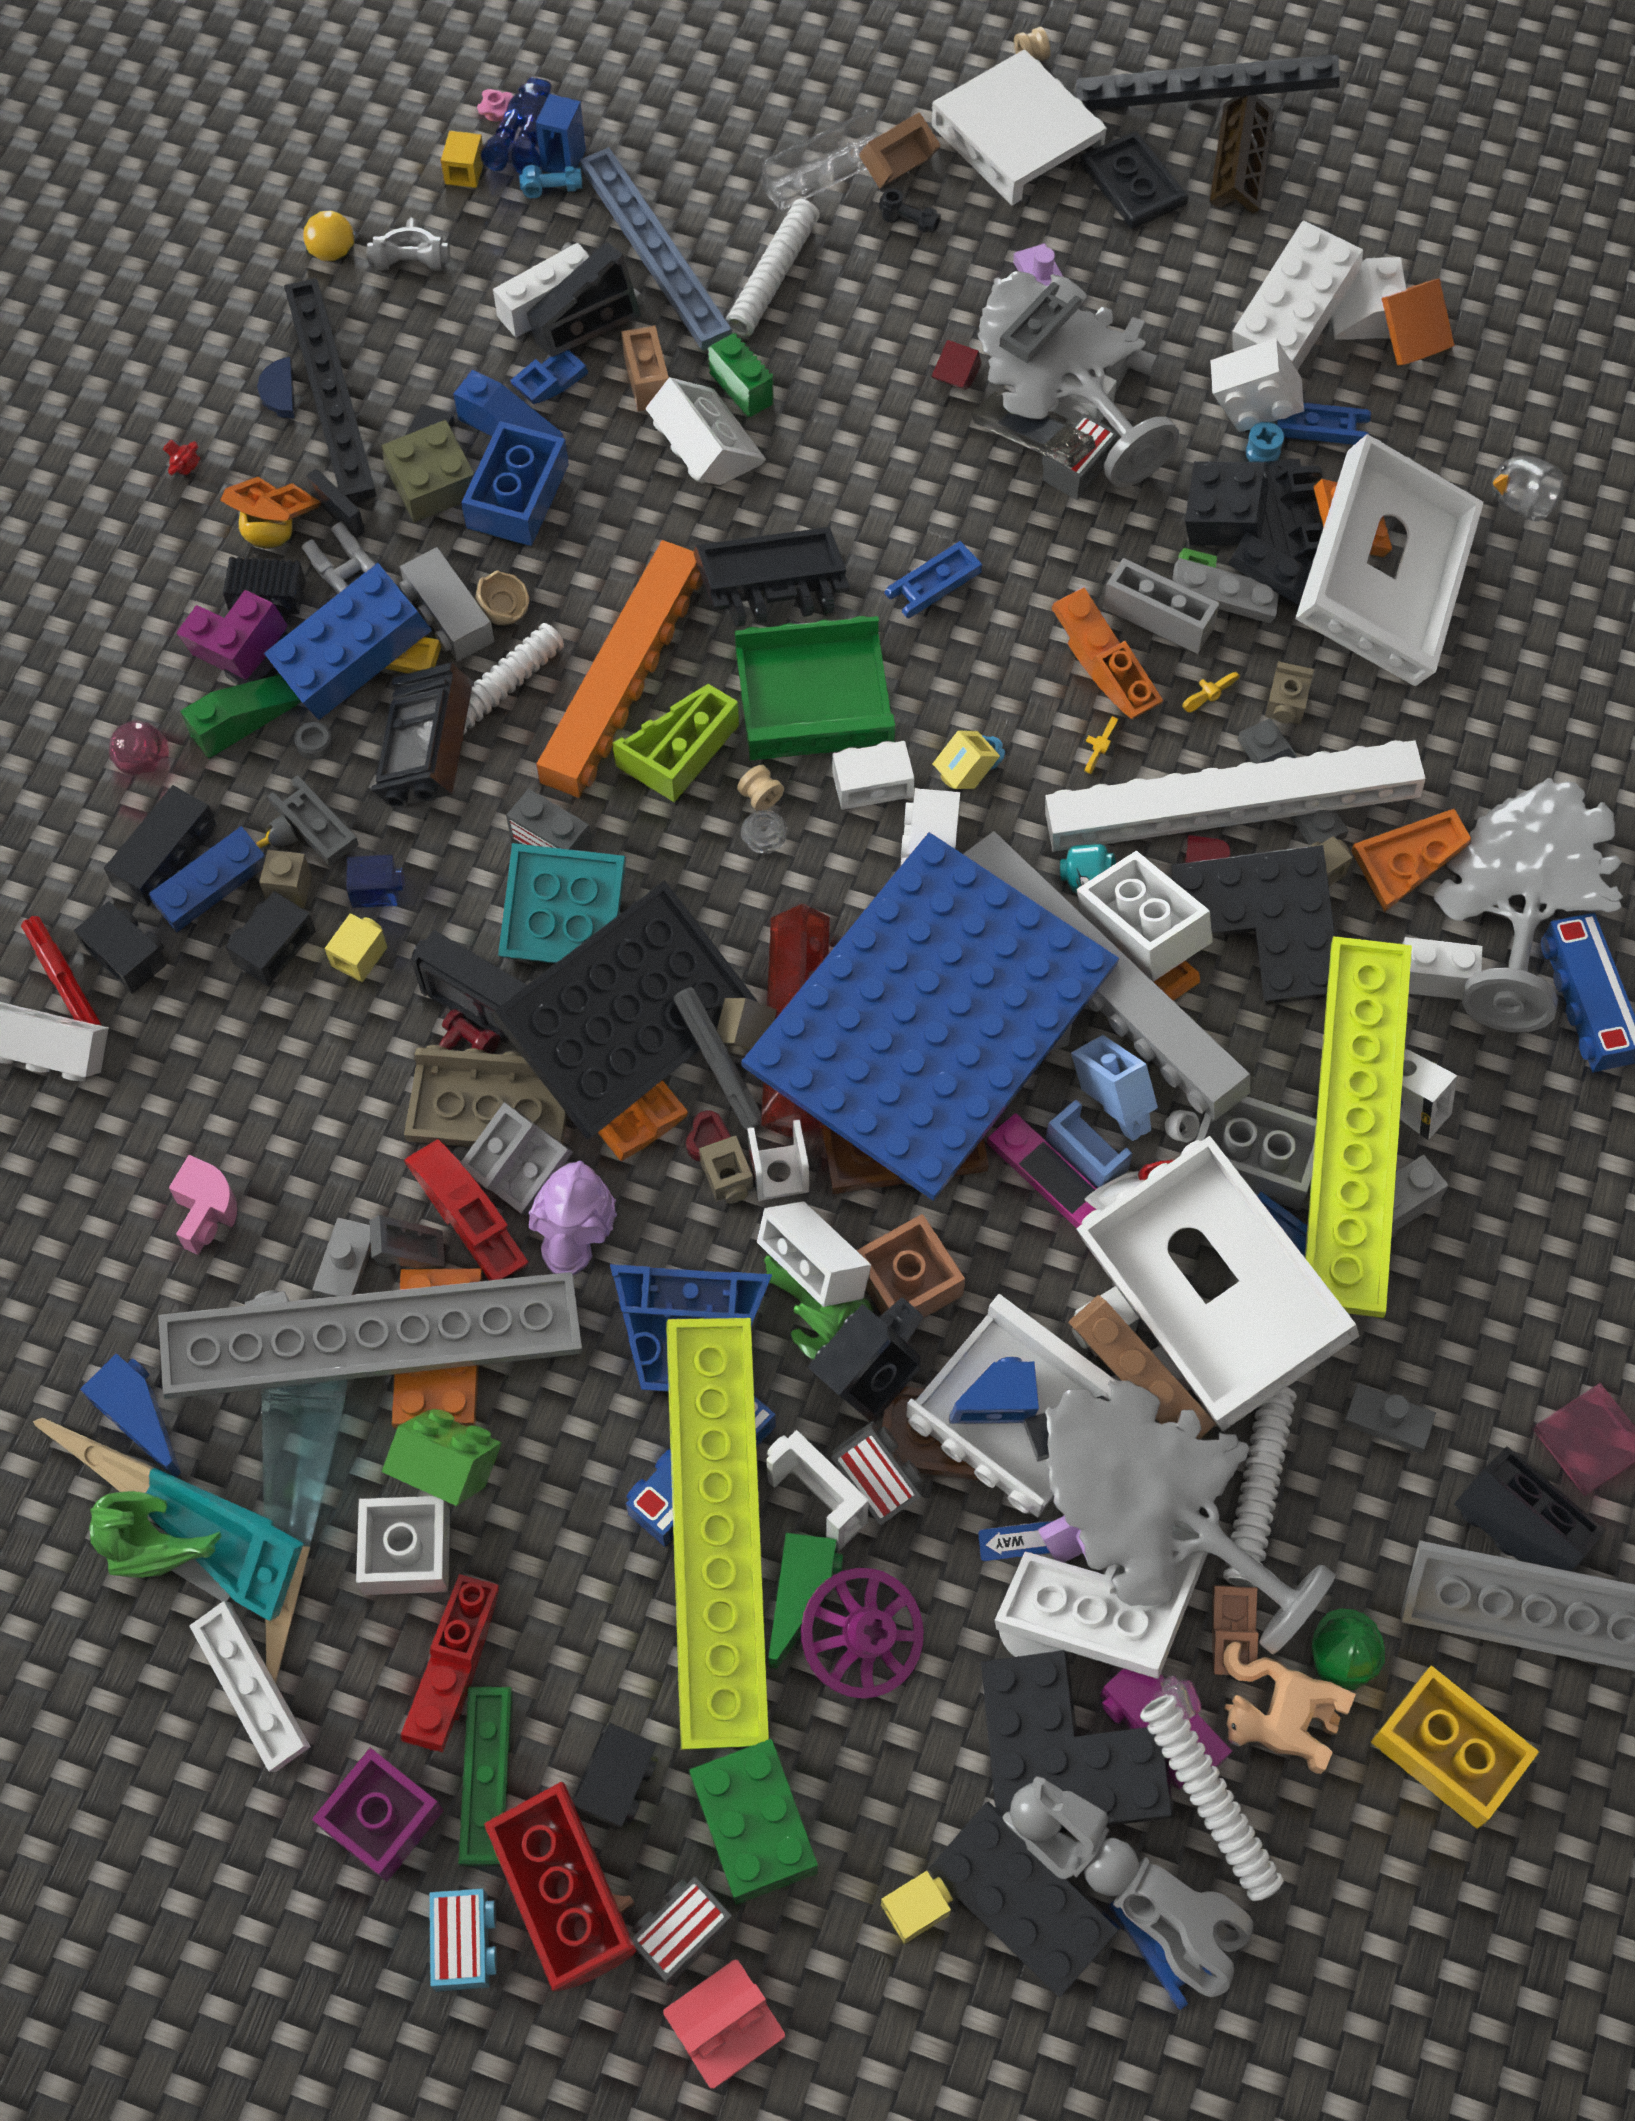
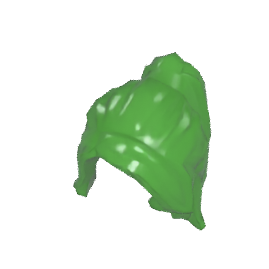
M768 1255L764 1259L767 1274H772L769 1283L787 1291L801 1302L799 1306L795 1305L794 1313L800 1315L819 1334L818 1338H811L800 1329L791 1332V1338H793L794 1343L812 1360L815 1359L818 1350L828 1344L842 1328L846 1318L855 1313L862 1304L873 1312L874 1308L865 1298L823 1307L772 1256Z
M126 1491L107 1494L98 1499L94 1507L90 1509L92 1517L89 1526L90 1542L98 1554L106 1557L109 1574L114 1576L135 1578L161 1576L192 1559L210 1558L216 1551L214 1545L221 1539L222 1534L219 1531L204 1537L176 1538L170 1534L160 1533L150 1523L147 1516L149 1513L156 1511L165 1513L167 1500H162L158 1496L155 1497L143 1492Z

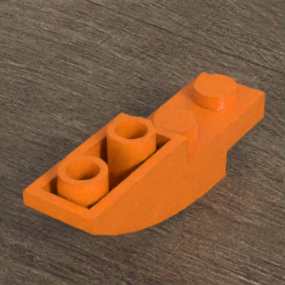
M1085 587L1054 602L1051 609L1070 637L1067 643L1098 687L1129 718L1134 719L1162 704L1164 700L1127 642L1123 641L1120 643Z

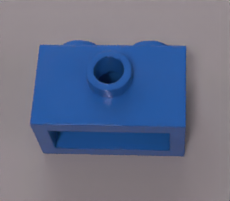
M549 94L536 121L542 171L550 173H564L565 167H578L580 159H582L586 150L581 101Z

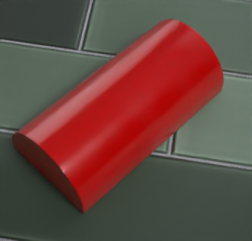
M560 1782L484 1823L552 1991L567 1990L591 1981L621 1965L635 1954L636 1948L565 1783Z

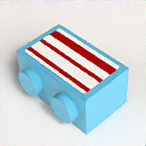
M484 1889L430 1892L431 1987L435 1991L490 1988L489 1975H497L496 1947H489L488 1929L496 1928L495 1900L488 1901V1895Z

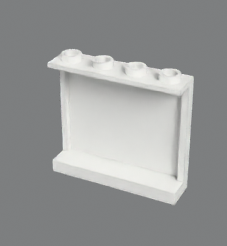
M1025 49L933 101L932 127L1011 205L1022 200L1024 184L1089 146L1096 149L1105 144L1107 128L1104 123L1086 109L1080 99L1075 98L1059 79L1054 78L1043 67L1042 63L1034 59Z
M998 1294L989 1305L987 1316L916 1401L912 1398L909 1400L906 1417L909 1418L908 1422L911 1427L925 1437H928L930 1434L942 1443V1450L950 1458L957 1462L964 1460L973 1467L975 1475L985 1485L994 1488L996 1485L1009 1495L1007 1497L1009 1502L1016 1509L1026 1514L1030 1511L1036 1517H1039L1055 1496L1049 1481L1050 1470L1046 1463L1047 1459L1037 1462L1024 1423L950 1424L949 1415L955 1402L993 1362H997L1005 1357H1019L1022 1359V1362H1035L1039 1410L1036 1415L1045 1413L1048 1407L1052 1409L1058 1407L1062 1395L1067 1390L1086 1389L1095 1398L1104 1396L1106 1401H1110L1111 1389L1108 1383L1110 1380H1116L1009 1300Z

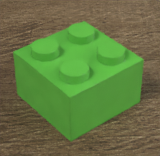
M431 1409L398 1426L382 1472L458 1506L486 1487L502 1442L491 1438V1433L484 1428L474 1425L466 1427L455 1422L452 1414L440 1409Z

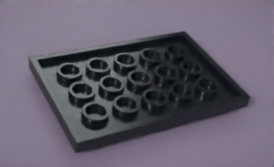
M664 880L490 1013V1016L588 1140L700 1050L674 1002V996L677 993L692 987L696 991L716 1030L725 998H747L755 1002L758 1001Z

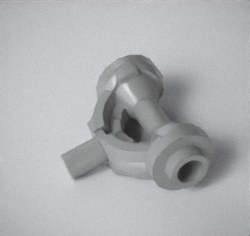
M410 218L407 220L406 227L393 230L385 236H374L373 243H367V260L369 264H374L375 270H388L390 265L399 260H419L431 270L442 271L444 264L450 263L449 243H443L442 236H433L419 228V221L415 218Z

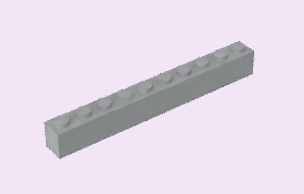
M995 831L964 853L965 856L1119 957L1117 966L1087 1003L1088 1006L1095 1012L1100 1010L1108 1018L1110 1026L1119 1036L1123 1037L1126 1035L1134 1043L1136 1051L1145 1061L1149 1062L1152 1060L1160 1068L1163 1078L1169 1085L1174 1088L1179 1086L1187 1094L1189 1103L1197 1112H1205L1216 1121L1250 1094V1073Z

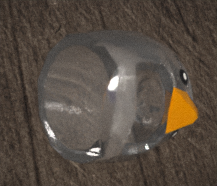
M1520 455L1501 463L1492 477V489L1495 497L1506 510L1531 521H1541L1555 508L1562 494L1564 478L1561 469L1550 462L1532 456Z

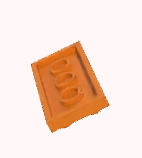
M401 1269L400 1290L483 1281V1273L481 1269ZM479 1365L394 1374L393 1428L397 1429L399 1425L431 1409H440L452 1414L455 1422L466 1427L470 1425L476 1426Z

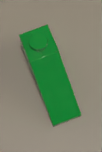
M276 675L210 692L180 712L190 736L207 758L210 759L300 704L301 701L283 677Z
M786 1533L768 1657L769 1668L778 1669L801 1636L803 1613L815 1590L829 1577L842 1571L844 1554L836 1553V1539ZM829 1593L826 1594V1596H825L824 1599L821 1601V1603L819 1604V1606L822 1605V1603L824 1602V1600L826 1599V1597L829 1595Z

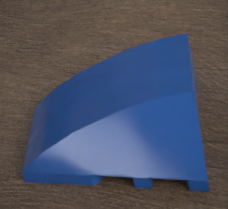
M610 1264L641 1390L669 1391L666 1330L668 1319L751 1318L752 1326L772 1274L728 1273Z

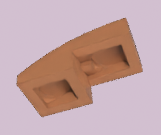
M1213 1584V1674L1230 1675L1223 1661L1224 1652L1232 1642H1239L1241 1644V1663L1248 1665L1258 1660L1256 1587Z

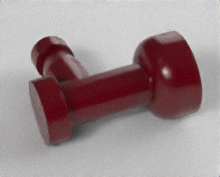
M457 1009L451 1010L446 1015L442 1027L448 1032L443 1036L439 1046L452 1050L464 1038L472 1044L471 1048L480 1049L489 1054H493L496 1051L501 1040L497 1033L489 1029L481 1032L464 1020L463 1013Z

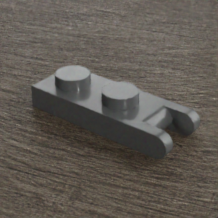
M1052 282L1000 337L999 346L1028 363L1079 309L1082 299L1075 295L1068 303L1056 297L1060 286Z
M298 775L291 779L293 786L298 791L284 801L274 792L267 796L271 805L284 816L286 821L328 866L359 845L357 837Z

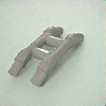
M343 522L337 523L331 530L351 560L334 569V566L325 554L321 552L313 539L307 541L301 547L311 560V564L318 574L328 582L337 594L349 586L344 581L345 579L360 570L365 573L375 565Z

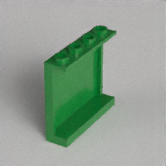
M857 616L852 619L835 621L820 620L815 623L805 624L787 623L776 627H749L745 630L735 631L736 657L750 761L839 752L847 748L860 749L872 747L885 741L895 742L894 714H891L879 639L878 616Z

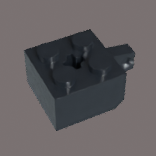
M902 1297L879 1318L862 1304L855 1313L846 1318L842 1328L828 1344L818 1350L815 1359L808 1365V1368L870 1422H875L920 1370V1355L907 1344V1341L923 1319V1316Z

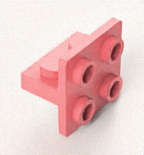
M736 1959L670 2004L663 2011L664 2016L711 2089L718 2087L785 2038V2032L767 2006L765 1997L756 1983L753 1984L741 1963Z

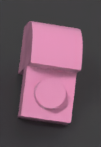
M188 1155L171 1183L169 1190L178 1204L191 1209L176 1235L184 1249L199 1255L203 1246L210 1244L214 1239L218 1222L233 1227L237 1216V1202L225 1176L219 1169L205 1161Z

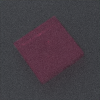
M1601 1383L1568 1403L1533 1428V1431L1584 1496H1587L1635 1463V1426Z

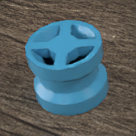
M1260 422L1255 424L1251 428L1248 437L1249 441L1245 451L1249 462L1278 461L1284 440L1283 431L1274 423Z

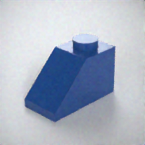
M1005 1357L997 1362H993L955 1402L949 1415V1423H1024V1419L1035 1416L1039 1410L1035 1362H1022V1359L1019 1357Z

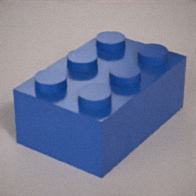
M499 421L461 502L466 528L532 546L569 466L565 438Z

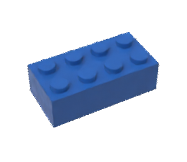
M377 563L264 654L301 702L320 720L432 631V629L380 564Z

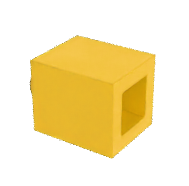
M449 131L441 157L445 184L477 188L485 160L481 134Z

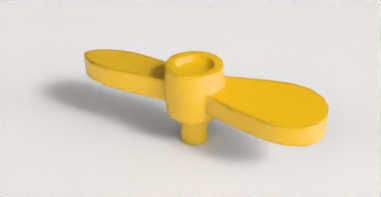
M1233 672L1215 684L1213 682L1207 683L1204 679L1200 680L1199 685L1202 687V691L1188 697L1182 705L1183 709L1188 713L1193 712L1207 700L1211 702L1217 700L1221 695V691L1235 683L1240 675L1237 672Z
M1112 716L1103 735L1098 736L1097 739L1088 735L1086 742L1093 745L1092 749L1094 752L1085 767V772L1092 774L1100 754L1105 755L1111 743L1108 737L1115 727L1118 718Z

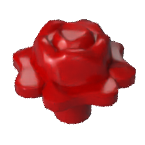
M171 439L163 448L170 456V466L167 471L171 476L176 472L188 475L199 463L200 457L196 453L198 445L195 441L189 443V445L179 446Z

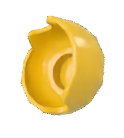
M320 211L310 217L304 227L303 237L308 253L322 261H336L345 256L350 247L354 245L352 226L342 214L337 212Z
M240 511L239 531L243 538L252 545L268 549L279 547L290 539L292 519L287 521L268 520Z

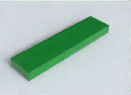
M468 1687L458 1862L460 1866H501L484 1823L507 1811L513 1693L511 1687Z

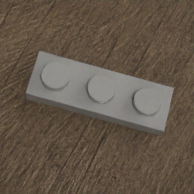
M1179 558L1175 563L1172 581L1220 603V610L1271 623L1275 619L1279 594L1268 585L1261 584L1249 577Z

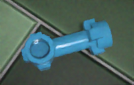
M528 165L523 169V174L520 175V189L523 190V194L528 198L539 197L542 194V188L567 186L568 192L583 189L581 168H574V166L565 167L564 173L542 174L540 167Z

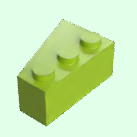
M710 684L703 686L671 706L670 712L654 722L650 719L641 725V730L625 740L621 737L613 742L615 766L675 803L739 726L738 701Z

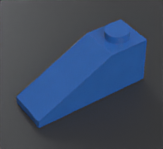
M474 370L468 374L453 393L458 420L490 436H493L499 421L564 438L560 430L503 384Z
M116 1353L80 1390L99 1411L170 1475L177 1477L181 1471L154 1391L146 1381L150 1374L135 1359L132 1358L127 1363Z

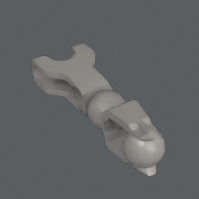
M1036 1776L1033 1783L1024 1786L1015 1793L1011 1801L1010 1812L1004 1814L1003 1820L1012 1831L1026 1842L1027 1849L1058 1878L1067 1879L1072 1875L1077 1877L1083 1870L1086 1881L1094 1891L1106 1896H1117L1113 1905L1117 1908L1121 1907L1124 1914L1133 1923L1160 1943L1164 1949L1166 1960L1177 1977L1205 1996H1219L1228 1990L1233 1979L1234 1966L1233 1962L1222 1950L1226 1952L1236 1951L1248 1943L1253 1932V1921L1246 1911L1222 1893L1213 1891L1200 1893L1192 1890L1158 1865L1150 1864V1860L1146 1857L1139 1863L1136 1853L1128 1843L1115 1838H1105L1109 1831V1828L1106 1827L1109 1819L1107 1814L1072 1791H1062L1046 1779ZM1064 1826L1079 1841H1074L1059 1831ZM1224 1924H1229L1233 1926L1236 1930H1231L1227 1928ZM1202 1966H1203L1204 1968H1206L1207 1970H1209L1210 1972L1214 1973L1217 1977L1212 1976V1975H1209L1208 1973H1206V1972L1203 1970Z

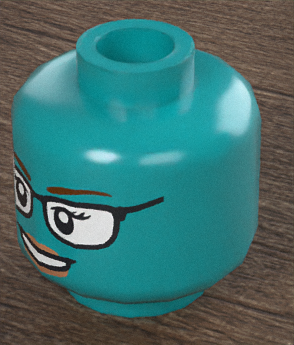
M1103 844L1072 846L1068 851L1067 859L1060 860L1061 880L1068 881L1072 892L1077 893L1079 887L1116 864L1115 854L1109 853Z

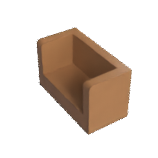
M918 112L869 141L859 153V157L879 189L931 159L940 148V143L921 113Z
M656 326L622 331L624 359L638 412L646 410V407L669 378Z

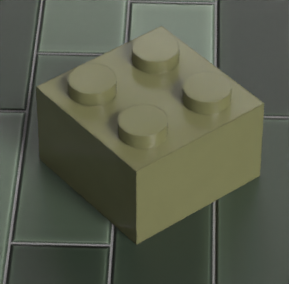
M446 420L381 445L385 468L414 523L461 504L473 479L474 472Z

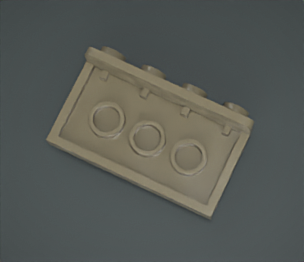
M429 1045L426 1048L415 1049L414 1059L416 1068L404 1131L406 1141L432 1143L439 1139L444 1145L472 1147L505 1102L563 1144L567 1113L520 1053L489 1054L475 1048H469L465 1051H454L439 1045Z

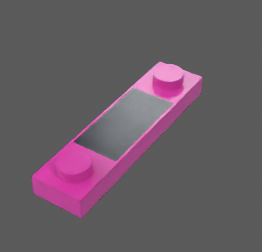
M1013 1114L988 1137L987 1144L1076 1228L1082 1225L1083 1219L1088 1214L1096 1210L1084 1200L1096 1188L1018 1114Z

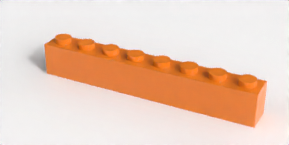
M664 540L660 542L536 763L541 784L580 798L586 786L590 787L593 784L597 775V765L602 757L606 758L609 755L613 745L614 734L617 729H623L629 716L630 705L633 700L638 701L641 697L647 674L655 671L663 645H669L675 632V623L679 617L683 618L686 615L694 589L699 590L703 583L694 557V551Z

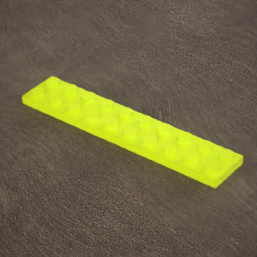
M1333 936L1330 952L1305 1259L1347 1313L1384 1318L1387 1306L1412 945Z
M751 1318L668 1319L666 1330L681 1750L750 1747L769 1739Z

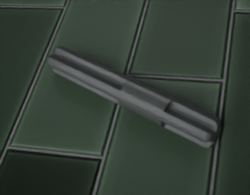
M692 987L680 991L674 996V1002L743 1129L747 1130V1128L760 1125L764 1121V1116L696 991Z

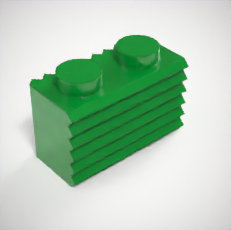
M732 333L708 348L709 373L748 417H752L773 405V374L769 373V369H765V365L761 364V360H757V356H753V351H749V347H745V343L741 342V338H738L737 334Z

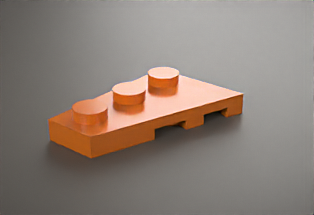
M1451 809L1355 843L1351 852L1383 911L1386 912L1467 847L1471 837L1455 809Z

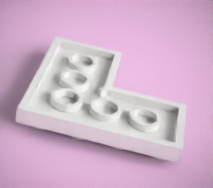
M1182 1521L1175 1522L1172 1529L1173 1537L1182 1541L1198 1539L1200 1536L1191 1526ZM1025 1551L995 1618L996 1630L1159 1679L1208 1552L1195 1551L1175 1566L1176 1579L1173 1585V1596L1168 1602L1157 1606H1129L1118 1598L1116 1588L1112 1582L1114 1576L1125 1573V1567L1121 1564L1108 1566L1104 1575ZM1174 1551L1173 1557L1176 1556L1179 1552Z

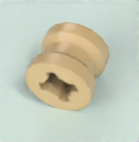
M1042 27L1033 29L1030 34L1022 32L1015 35L1014 48L1016 54L1025 49L1034 59L1040 61L1049 59V39Z
M758 765L750 769L743 775L737 785V790L744 797L751 799V806L757 812H762L772 807L784 792V786L778 780H772L770 771L764 765Z

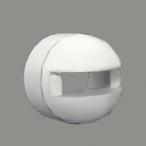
M1176 1110L1166 1118V1133L1176 1141L1191 1142L1199 1132V1118L1194 1112Z

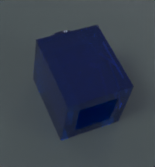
M393 855L347 857V893L352 908L398 906V891H404V875L402 869L396 868Z

